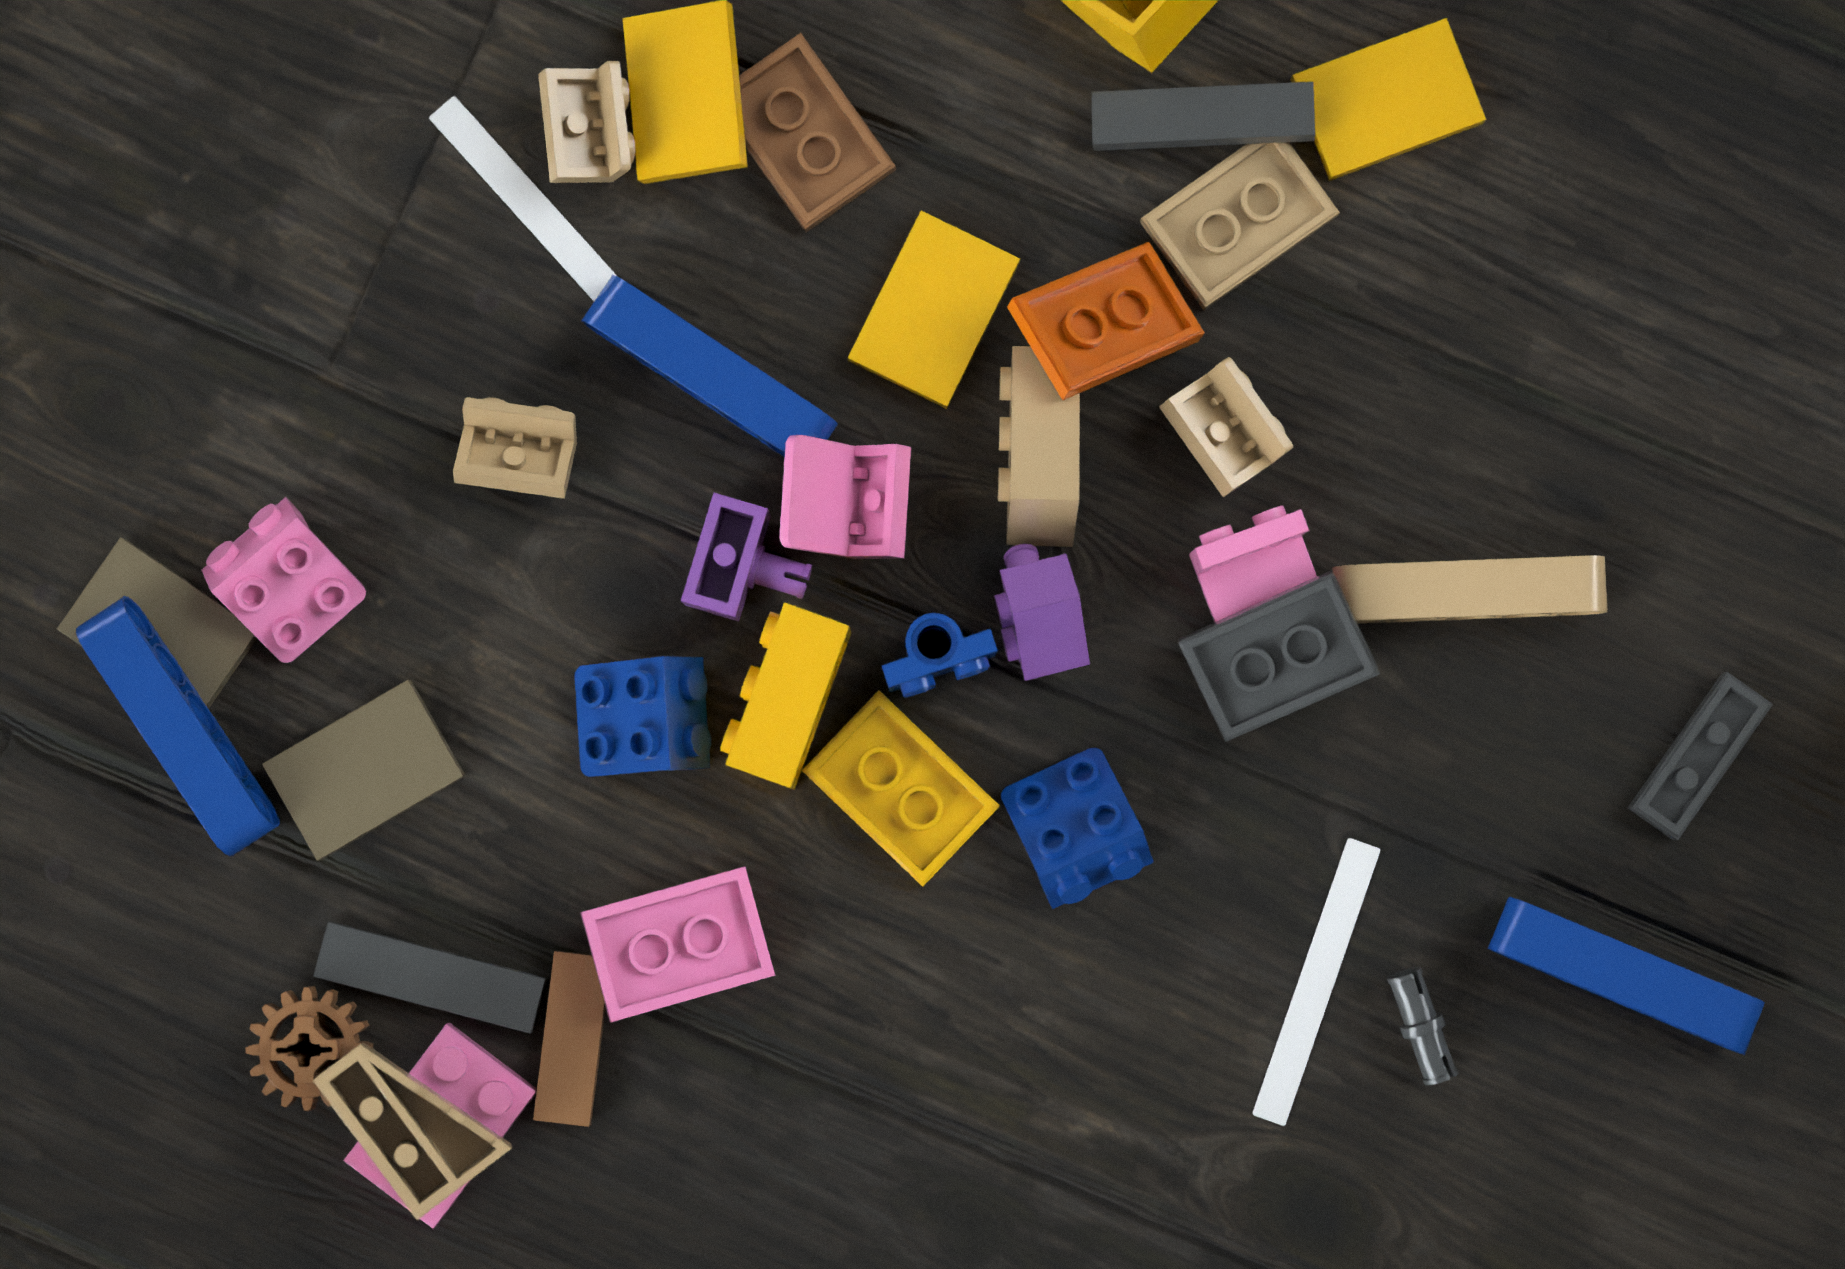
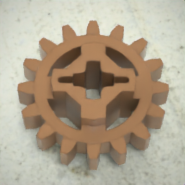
M315 986L304 987L301 1001L298 1000L292 990L281 993L283 1008L273 1003L265 1004L261 1009L269 1019L268 1022H256L251 1024L249 1028L254 1034L260 1036L259 1043L246 1047L247 1054L259 1056L260 1064L254 1066L249 1072L251 1076L263 1074L267 1076L269 1081L262 1090V1093L265 1095L277 1090L283 1091L281 1106L287 1108L293 1105L297 1098L301 1097L304 1111H311L316 1108L318 1096H321L323 1102L328 1107L331 1106L313 1082V1079L325 1071V1068L332 1060L341 1059L362 1042L373 1049V1043L360 1041L358 1034L369 1026L368 1021L364 1020L354 1023L350 1016L355 1011L357 1005L352 1001L338 1007L336 1005L338 991L328 990L322 999L319 1000ZM297 1012V1017L294 1018V1028L286 1037L275 1038L283 1022ZM325 1015L330 1017L339 1026L343 1036H337L325 1024ZM310 1036L311 1043L320 1044V1047H331L332 1049L321 1052L310 1059L308 1053L300 1052L299 1049H288V1047L299 1044V1042L309 1039ZM277 1061H282L294 1072V1081L282 1072Z

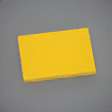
M720 0L623 18L637 181L648 184L748 167L732 4L727 0Z
M1447 18L1296 73L1290 79L1291 83L1314 82V143L1329 181L1482 125L1486 121Z
M921 210L848 356V361L947 409L1011 281L1020 258Z
M880 690L802 770L922 887L1000 806Z

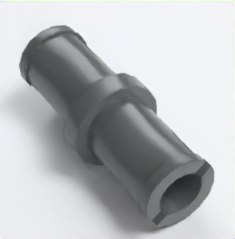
M1421 966L1411 967L1396 972V975L1388 976L1387 981L1391 985L1404 1022L1400 1026L1404 1039H1410L1423 1076L1424 1085H1434L1450 1080V1077H1455L1459 1073L1454 1066L1441 1029L1446 1025L1442 1013L1435 1012L1422 975Z

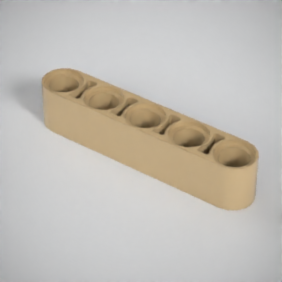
M1605 556L1381 563L1332 567L1358 624L1572 616L1608 612Z

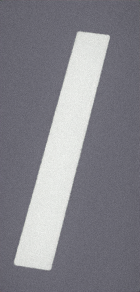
M455 96L451 97L429 119L590 298L595 301L612 274L617 275Z
M1352 838L1347 839L1253 1110L1254 1116L1282 1126L1286 1125L1380 854V849Z

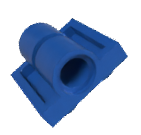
M929 613L917 618L910 625L905 640L907 657L882 665V671L889 692L901 689L903 698H908L936 688L934 678L954 671L956 680H961L987 671L988 667H990L988 659L994 658L998 649L991 629L963 638L960 628L951 618L939 613ZM929 632L941 633L948 639L950 650L942 658H926L918 649L919 639Z

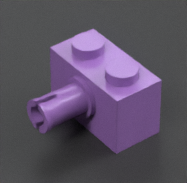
M713 493L681 602L685 606L739 622L749 588L753 589L755 584L803 599L807 588L806 583L789 579L785 576L791 575L809 581L812 564L800 563L765 552V546H762L771 518L768 508Z
M1019 544L1010 548L1004 555L1006 569L1000 570L1004 593L994 595L998 616L1003 628L1001 629V635L1008 661L1019 659L1025 681L1090 665L1080 596L1067 555L1062 554L1039 560L1038 550L1031 544Z

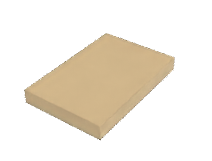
M1289 142L1244 145L1143 216L1140 223L1198 304L1205 310L1332 221L1340 212Z

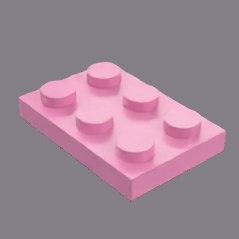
M746 867L581 912L610 1022L775 976Z
M447 1023L409 1073L502 1138L537 1092L536 1087L451 1023ZM357 1142L343 1161L408 1209L360 1143ZM470 1181L420 1219L434 1229Z

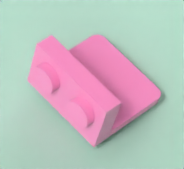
M805 435L789 436L786 441L780 517L781 544L786 548L851 559L904 558L911 447L900 444L853 446Z
M286 497L276 506L269 504L259 510L249 522V529L234 542L229 540L216 547L206 560L207 565L202 569L210 591L278 660L284 663L295 660L361 603L366 596V590L362 583L310 530L301 512Z
M1278 506L1253 516L1252 520L1255 526L1234 534L1231 525H1227L1199 536L1202 546L1195 548L1189 556L1214 623L1317 577L1302 537L1309 531L1301 509L1286 514L1284 506Z

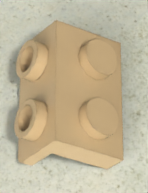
M607 61L598 69L545 68L540 72L538 76L550 183L614 182L628 172L635 158V141L632 133L627 132L625 110L629 103V86L627 80L621 78L620 62Z
M1230 357L1221 361L1206 375L1185 387L1159 406L1223 497L1265 470L1293 448V444L1285 434L1281 422L1272 416L1253 389L1248 376L1238 368Z
M492 397L484 399L465 398L462 408L464 427L453 468L454 483L565 499L577 445L575 414L548 405L532 407L511 404L502 399Z

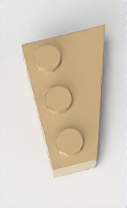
M1013 346L1011 367H1000L999 391L1000 400L1010 401L1009 417H1000L999 451H1009L1008 468H999L998 502H1007L1006 545L1031 544L1033 546L1073 547L1079 506L1080 393L1062 401L1030 346Z
M364 1042L313 1079V1082L416 1220L420 1219L512 1149L510 1142Z

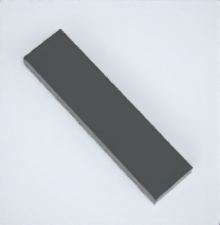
M1314 82L1091 92L1093 151L1315 141Z
M332 921L327 923L313 975L316 978L530 1034L534 1030L547 981L546 977Z

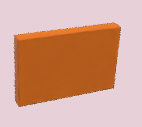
M1150 242L1013 297L1007 306L1062 401L1197 343L1205 334Z

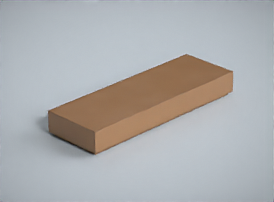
M554 951L533 1116L535 1121L591 1126L606 1005L593 957L590 954Z

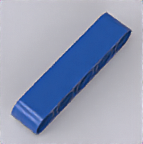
M613 274L581 320L595 333L783 457H785V446L789 436L805 435L828 440L838 425L833 418Z
M127 596L121 597L76 628V635L84 651L212 841L224 854L234 856L279 826V816L270 799L205 705L145 613L132 599Z
M1508 897L1488 946L1489 950L1742 1055L1746 1053L1765 1002L1513 897Z

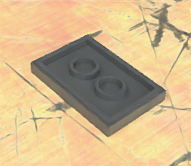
M1333 570L1192 632L1178 640V644L1225 742L1380 674V670Z

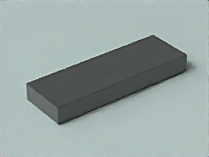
M1723 672L1630 803L1628 809L1670 839L1679 840L1773 704L1729 672Z

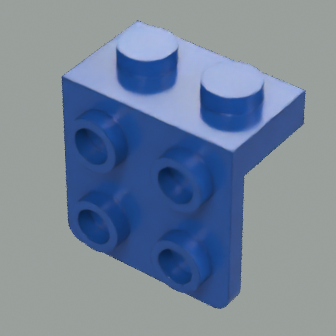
M662 656L582 665L577 668L575 672L579 755L580 768L585 776L596 777L710 768L709 751L711 748V735L707 723V678L704 673L703 657Z
M1089 748L1005 787L1001 793L1003 804L1028 853L1052 909L1063 904L1077 903L1089 896L1093 890L1115 880L1129 879L1138 874L1143 867L1154 863L1143 829L1106 757L1098 748Z

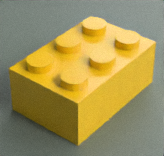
M785 602L780 614L769 613L759 641L762 647L767 648L761 668L753 665L750 666L740 693V697L748 701L741 722L731 719L721 744L720 751L729 754L725 765L795 790L852 634L849 625Z

